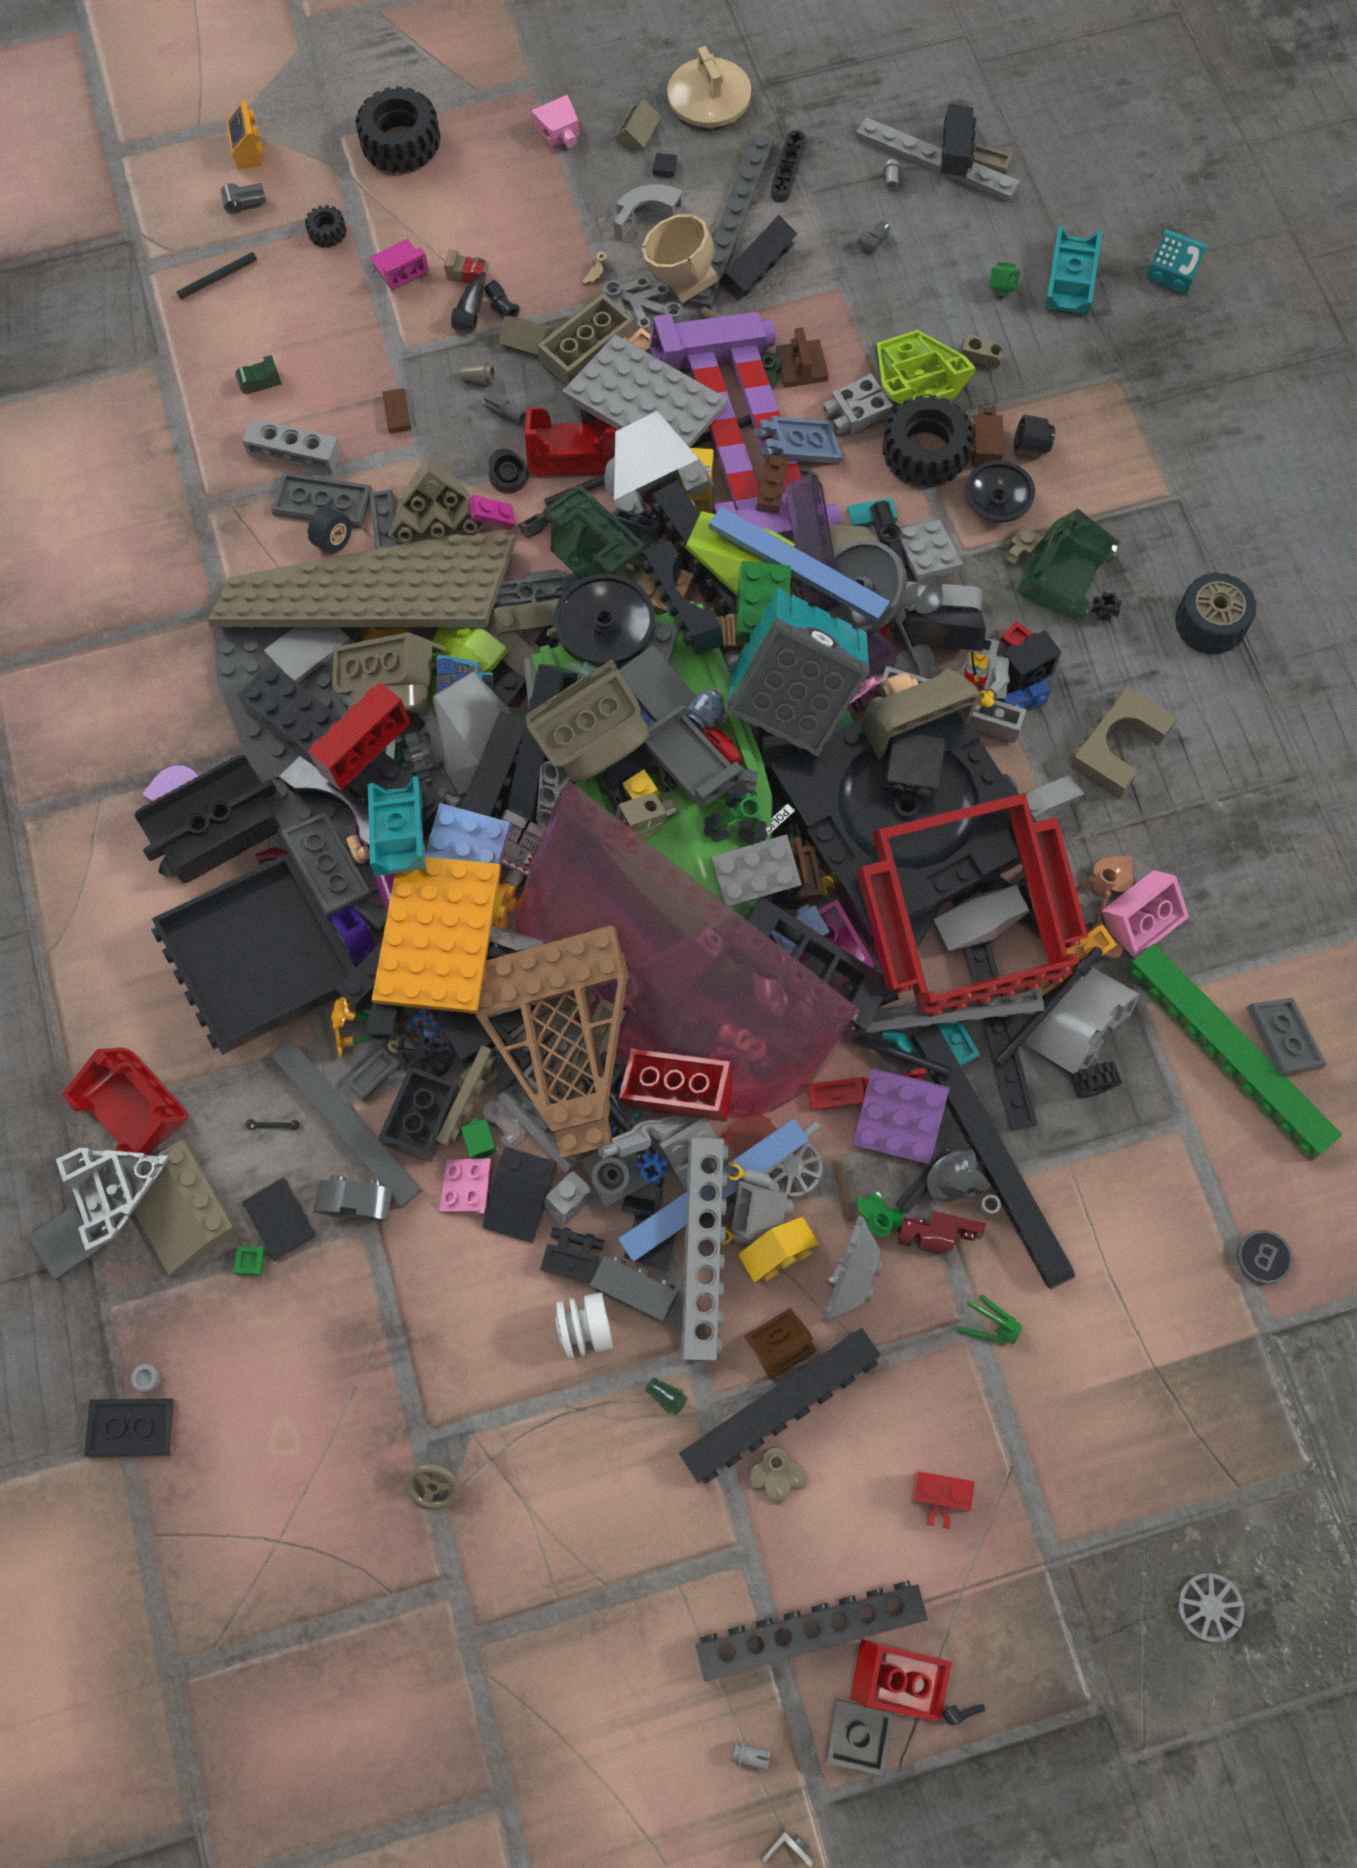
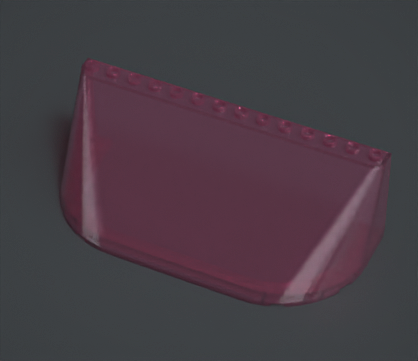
M571 781L559 792L519 897L515 917L516 933L547 944L611 925L615 926L620 950L624 953L630 978L627 979L623 1003V1010L626 1014L620 1024L616 1053L627 1062L631 1049L730 1061L732 1100L728 1118L759 1116L772 1112L774 1109L796 1099L815 1081L845 1045L860 1009ZM618 982L590 989L596 997V1000L589 1005L591 1019L602 999H606L615 1005ZM578 1015L576 1020L581 1023L580 1015Z

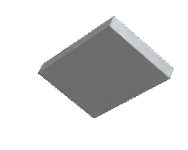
M294 627L264 651L283 672L299 683L333 657V647L350 644L351 640L339 627Z

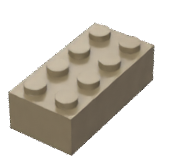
M601 294L537 345L539 361L567 386L614 335L622 339L625 337L629 340L635 334L634 319L605 294Z

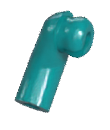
M891 1029L884 1030L881 1040L895 1044L901 1050L910 1053L914 1052V1048L906 1035Z

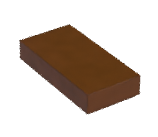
M405 389L383 391L389 433L411 430Z

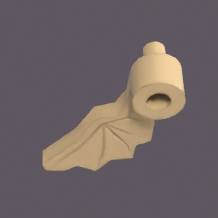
M604 252L597 254V263L583 280L584 285L588 283L594 284L596 280L600 279V276L603 274L602 264L606 263L607 260Z

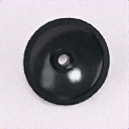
M994 460L979 465L970 473L965 485V498L970 508L978 516L992 522H1010L1019 519L1029 511L1035 498V485L1031 476L1019 465L1008 461Z

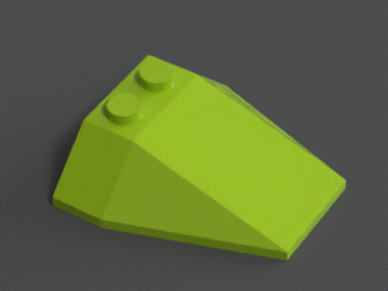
M919 330L877 343L882 388L893 401L902 406L904 401L910 398L915 400L916 396L921 395L924 398L929 397V395H936L938 399H942V397L949 400L954 399L975 373V367L966 356Z
M701 511L685 548L737 596L738 576L742 561L769 562L709 529V522L715 514ZM757 526L794 547L795 544L786 537L771 529Z
M440 627L435 634L433 642L446 646V652L432 654V663L437 665V655H448L477 661L480 663V672H491L509 650L481 627ZM437 674L432 675L430 684L429 707L434 712L433 696L437 694Z

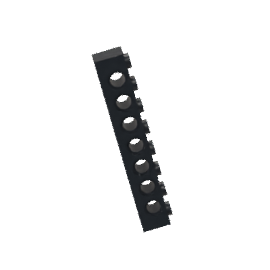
M910 1580L893 1584L895 1590L884 1593L883 1588L867 1591V1598L857 1601L855 1595L838 1599L840 1605L829 1608L827 1603L812 1606V1613L801 1616L800 1610L783 1614L784 1621L773 1623L772 1618L755 1622L757 1628L746 1631L744 1625L728 1629L729 1636L718 1638L717 1633L700 1637L701 1643L696 1644L704 1682L927 1621L928 1617L919 1585L911 1586ZM890 1598H896L901 1604V1610L895 1616L890 1615L886 1610V1603ZM864 1605L871 1607L873 1610V1619L869 1623H863L858 1617V1611ZM835 1613L843 1614L846 1619V1625L840 1631L834 1630L830 1623L831 1617ZM809 1620L816 1622L819 1628L818 1634L814 1638H807L803 1634V1625ZM780 1628L788 1629L791 1634V1640L785 1646H780L775 1641V1633ZM751 1636H759L763 1640V1648L759 1653L754 1654L747 1649V1641ZM725 1643L732 1644L736 1650L735 1657L730 1661H724L719 1656V1648Z

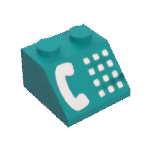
M1166 229L1146 279L1187 295L1198 274L1208 245Z

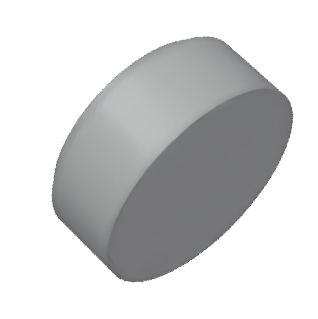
M139 1365L132 1372L131 1384L137 1391L143 1393L152 1392L160 1383V1372L152 1365Z

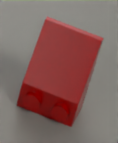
M861 1639L849 1699L866 1707L941 1722L952 1662L895 1646Z

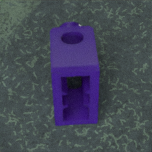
M351 906L330 915L329 918L352 962L358 966L375 949L367 924L354 907Z

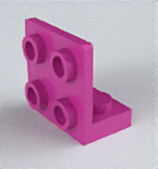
M408 239L370 257L371 262L390 290L429 271L425 252L421 247L415 250Z

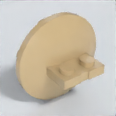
M703 46L698 48V59L683 64L671 76L667 88L668 103L680 120L694 126L712 130L716 127L734 123L746 111L751 100L750 80L739 66L728 60L714 57L713 54L709 53L707 47Z

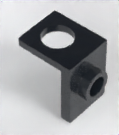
M661 1178V1182L657 1186L655 1201L626 1196L622 1203L621 1211L633 1213L637 1217H650L659 1211L664 1178Z

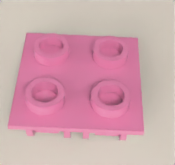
M873 676L862 681L861 687L854 699L848 704L847 710L850 715L860 710V706L864 707L877 697L878 689L876 686L885 680L884 677L875 679Z
M490 1158L446 1160L440 1212L474 1211L475 1214L485 1215V1210L488 1207L487 1195L490 1194L488 1187L491 1186L489 1181L491 1171H493Z

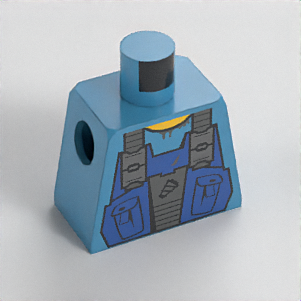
M437 655V693L471 672H475L488 687H493V673L480 672V663L477 661L448 655Z

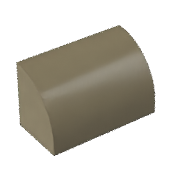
M643 98L630 108L614 138L628 148L642 149L648 142L661 116Z
M504 316L499 344L539 355L537 345L551 335L552 328L514 316Z

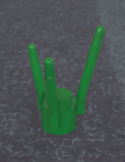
M980 1295L979 1298L999 1314L1001 1318L970 1300L967 1301L968 1306L997 1323L994 1332L998 1333V1335L961 1326L957 1327V1331L996 1341L1003 1346L1006 1341L1011 1344L1016 1342L1023 1325L1016 1322V1318L1008 1315L984 1295Z

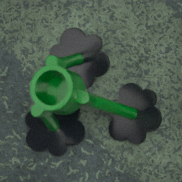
M738 783L727 791L729 796L726 797L725 804L729 808H734L735 812L724 820L717 813L704 819L706 826L703 828V833L705 836L711 837L714 842L728 838L729 832L726 828L728 823L736 818L742 820L740 823L742 829L739 831L741 839L749 840L751 844H756L758 840L764 841L768 836L765 830L767 828L766 822L760 821L762 819V816L759 814L760 804L756 799L752 798V790L747 789L744 783Z

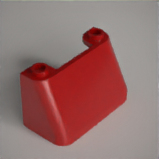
M539 407L527 408L524 435L528 469L534 475L539 476L605 474L608 461L615 456V431L618 429L597 417L596 422L551 424V417L547 410Z
M123 1047L96 1049L61 1094L73 1110L78 1112L91 1111L120 1144L114 1151L144 1153L148 1155L181 1127L188 1118L185 1108L133 1051Z

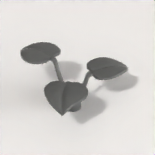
M940 575L926 577L911 585L906 590L904 600L898 612L889 621L891 624L898 625L908 650H904L897 655L895 669L927 678L933 670L934 654L930 647L925 644H918L912 648L902 622L906 616L905 610L912 612L915 609L920 615H928L935 612L941 606L943 590Z

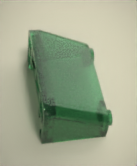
M1077 508L1056 520L1049 527L1018 586L1017 593L1031 602L1071 619L1084 617L1089 610V601L1084 596L1099 566L1105 562H1111L1116 556L1117 552L1115 550L1119 541Z

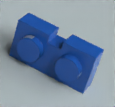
M1039 677L1038 683L1029 686L1026 690H1018L1006 695V698L1002 699L1001 702L1023 709L1033 706L1037 708L1048 701L1052 689L1047 680L1042 681Z

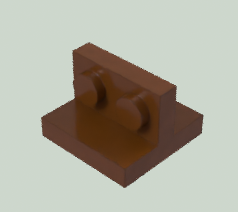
M803 327L794 329V338L790 340L791 344L776 346V355H778L781 361L780 372L784 388L828 381L829 375L820 339L806 341Z
M791 1308L744 1336L769 1379L774 1378L816 1352L812 1343L814 1339L810 1331Z

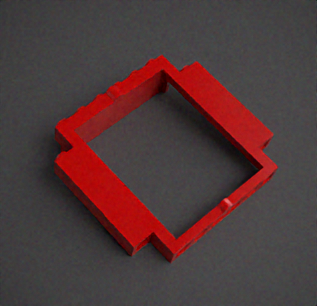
M1026 793L872 832L880 862L856 868L883 977L887 990L895 989L896 993L912 990V985L919 1013H928L929 1017L944 1014L943 1009L952 1007L953 1011L967 1008V1002L976 1000L977 1004L992 1001L993 995L1001 994V997L1017 994L1016 989L1025 987V991L1041 987V982L1049 981V984L1065 981L1064 976L1072 974L1070 965L1078 964L1079 960L1077 953L1067 954L1066 948L1080 945V939L1088 938L1087 929L1058 818L1054 817L1033 823ZM1008 809L1047 963L937 993L928 991L889 839Z

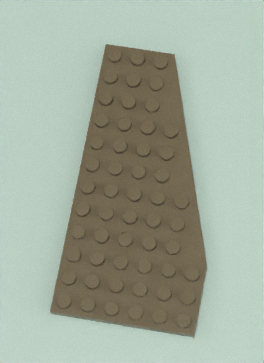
M454 534L400 544L391 548L374 549L229 577L208 618L210 627H487L516 543L514 535Z

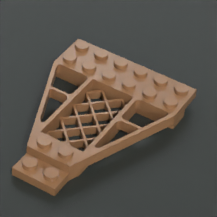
M613 925L490 959L485 964L476 1016L551 1131L556 1133L561 1158L592 1152L611 1145L612 1135L608 1122L610 1111L609 1095L627 979H630L624 953L620 950L616 927ZM618 982L613 1018L592 1023L586 990ZM561 998L556 1008L546 1002ZM568 998L577 1003V1007L571 1017L561 1011ZM544 1005L553 1010L547 1023L537 1018ZM521 1009L527 1038L524 1042L505 1046L489 1022L488 1017ZM559 1014L568 1019L561 1033L551 1027ZM578 1015H580L581 1023L576 1021ZM536 1022L544 1026L539 1036ZM573 1024L583 1029L576 1042L566 1036ZM611 1025L603 1074L594 1030ZM549 1030L559 1036L552 1049L542 1043ZM564 1039L574 1045L567 1058L557 1053ZM584 1040H585L587 1049L584 1048L583 1046H581ZM529 1047L538 1094L512 1057L511 1051ZM541 1047L549 1051L545 1061L543 1060ZM579 1049L588 1054V1058L582 1068L572 1062ZM554 1056L564 1061L557 1074L547 1068ZM569 1065L579 1071L572 1084L562 1078ZM589 1066H591L592 1074L587 1072ZM546 1072L555 1077L550 1087ZM584 1074L594 1080L588 1093L577 1087ZM560 1081L570 1087L563 1100L552 1094ZM574 1091L583 1095L581 1097L570 1099ZM552 1098L556 1100L558 1103L553 1104Z

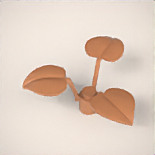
M1114 856L1099 860L1093 868L1095 877H1090L1087 881L1076 886V891L1090 884L1096 894L1103 895L1096 923H1094L1092 929L1099 924H1103L1108 931L1105 921H1101L1103 915L1101 910L1106 906L1108 897L1111 895L1110 891L1125 893L1132 887L1134 880L1132 869L1133 857ZM1108 931L1117 945L1103 954V956L1118 959L1123 952V946Z

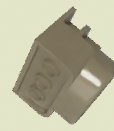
M407 632L333 647V688L336 692L348 696L349 709L352 705L357 704L370 688L375 687L381 682L401 698L407 715H413L415 721H420L422 719L419 717V714L427 716L429 713L432 675L437 674V665L432 663V654L446 652V646Z
M613 659L525 715L527 728L549 761L554 765L563 766L571 780L575 782L584 781L599 774L633 752L649 737L648 725L640 714L639 703Z

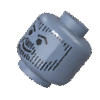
M705 691L699 692L687 707L689 714L687 717L701 730L706 727L713 728L725 713V708L722 704L723 698L714 691L710 693Z

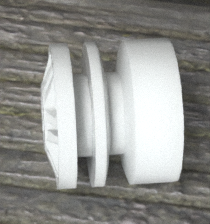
M602 1292L585 1295L584 1309L578 1308L574 1298L570 1299V1312H566L563 1300L556 1302V1327L560 1345L563 1347L567 1359L575 1358L573 1345L578 1344L581 1356H585L586 1342L590 1341L596 1353L613 1349Z

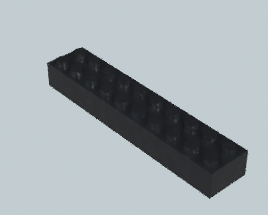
M272 662L237 694L246 711L308 761L312 760L308 752L312 744L317 739H321L329 731L333 723L341 719L340 716ZM382 751L347 787L353 792L355 797L361 796L368 802L369 783H374L385 790L406 787L415 776ZM420 781L423 796V809L421 810L424 840L432 831L439 803L445 805L446 803L444 799Z

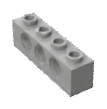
M251 418L242 440L249 455L332 474L341 454L338 439L332 435L318 434L307 429H296L285 424H274L267 420Z

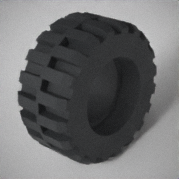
M388 87L384 88L382 92L377 91L373 93V97H368L364 101V105L360 106L356 116V129L362 152L371 164L376 165L377 168L383 171L387 169L391 173H395V171L407 173L406 170H417L418 166L426 165L429 162L428 159H432L439 148V140L441 138L436 110L432 102L427 97L425 98V95L419 91L415 93L414 89L408 87L407 89H403V87L390 89ZM398 126L411 127L409 130L399 134L385 133L389 129Z
M921 395L916 396L915 400L910 398L904 401L903 406L901 404L898 405L887 419L883 441V455L885 456L887 466L891 467V471L896 476L900 475L901 480L905 482L911 481L913 482L912 485L915 486L924 484L925 487H933V484L936 483L938 486L945 484L947 479L952 481L957 477V473L959 474L963 471L969 458L973 440V427L971 421L968 420V415L964 410L960 411V406L956 403L951 404L949 399L944 397L938 399L936 395H929V397L925 398ZM917 433H932L941 437L947 445L936 450H925L915 446L908 438Z

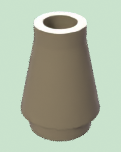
M487 362L462 367L461 379L462 381L488 386L495 381V368Z

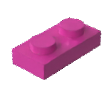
M472 495L468 499L473 520L511 529L516 524L511 504L477 495Z

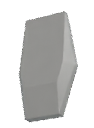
M1017 885L973 895L933 920L948 951L952 952L996 940L1027 915L1029 909Z

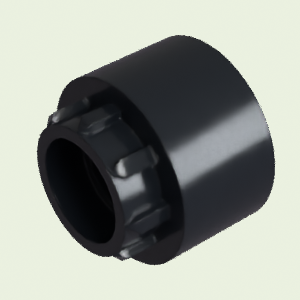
M1023 414L1015 432L1014 454L1032 458H1039L1041 454L1047 455L1051 451L1055 439L1054 425L1049 424L1047 418Z

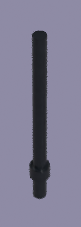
M1095 946L1083 960L1080 959L1079 963L1073 966L1072 974L1063 981L1044 1003V1010L1037 1011L994 1059L1000 1066L1007 1062L1081 977H1085L1092 970L1091 966L1103 953L1099 947Z

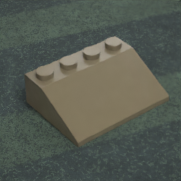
M183 1139L158 1154L169 1156L170 1159L133 1210L169 1276H172L240 1233L194 1150Z

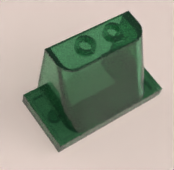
M580 484L544 509V516L552 523L550 551L580 579L596 574L616 575L621 568L645 549V544Z

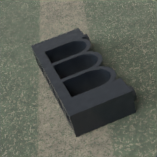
M761 897L752 906L726 953L738 965L747 968L752 965L754 970L763 978L776 980L781 977L785 991L792 997L797 999H808L811 997L812 1004L819 1014L829 1019H837L835 1024L845 1034L856 1038L867 1031L887 991L885 980L881 973L764 897ZM773 930L796 944L784 966L772 964L765 955L764 948ZM803 950L826 963L814 986L803 984L796 975L795 967ZM834 969L855 982L844 1006L834 1004L826 992L827 983Z

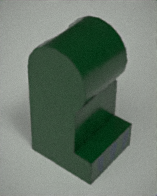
M272 355L263 357V362L252 366H242L236 370L235 376L243 393H253L282 384Z

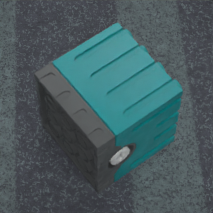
M777 588L773 595V601L768 603L761 616V623L758 622L750 635L749 644H745L738 656V663L734 664L730 671L727 712L734 716L737 715L742 720L756 727L759 726L765 729V731L779 738L782 737L787 742L819 756L823 745L827 743L835 730L837 722L841 720L848 708V704L854 699L861 687L862 681L869 674L867 632L861 629L856 630L852 628L851 624L839 618L834 619L830 617L828 612L816 606L812 608L808 606V602L794 595L789 596L785 594L786 591Z

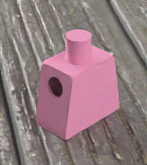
M568 95L531 110L533 127L552 146L556 147L565 143L568 148L576 145V137L579 136V124Z

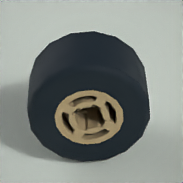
M322 507L315 512L309 522L307 530L308 539L311 544L329 553H337L348 543L352 524L347 515L331 507Z

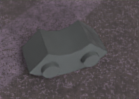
M332 1175L330 1180H319L313 1212L332 1217L355 1218L371 1222L386 1221L388 1219L393 1189L383 1187V1182L378 1180H367V1183L346 1181L347 1178Z

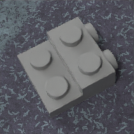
M705 1117L659 1144L685 1191H687L689 1138L717 1139ZM705 1158L701 1163V1168L703 1172L710 1174L713 1172L715 1164L710 1158ZM729 1158L727 1161H723V1166L730 1162Z

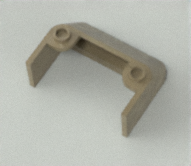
M946 669L935 678L885 698L876 697L868 703L869 706L866 708L861 726L877 758L881 759L884 756L889 739L893 736L955 711H958L964 725L969 723L980 699V694L976 686L958 671Z

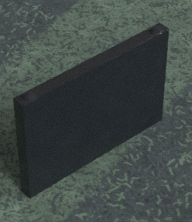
M284 1178L242 1201L243 1207L247 1210L270 1253V1257L274 1261L316 1236L315 1231L311 1228L290 1190L287 1180Z

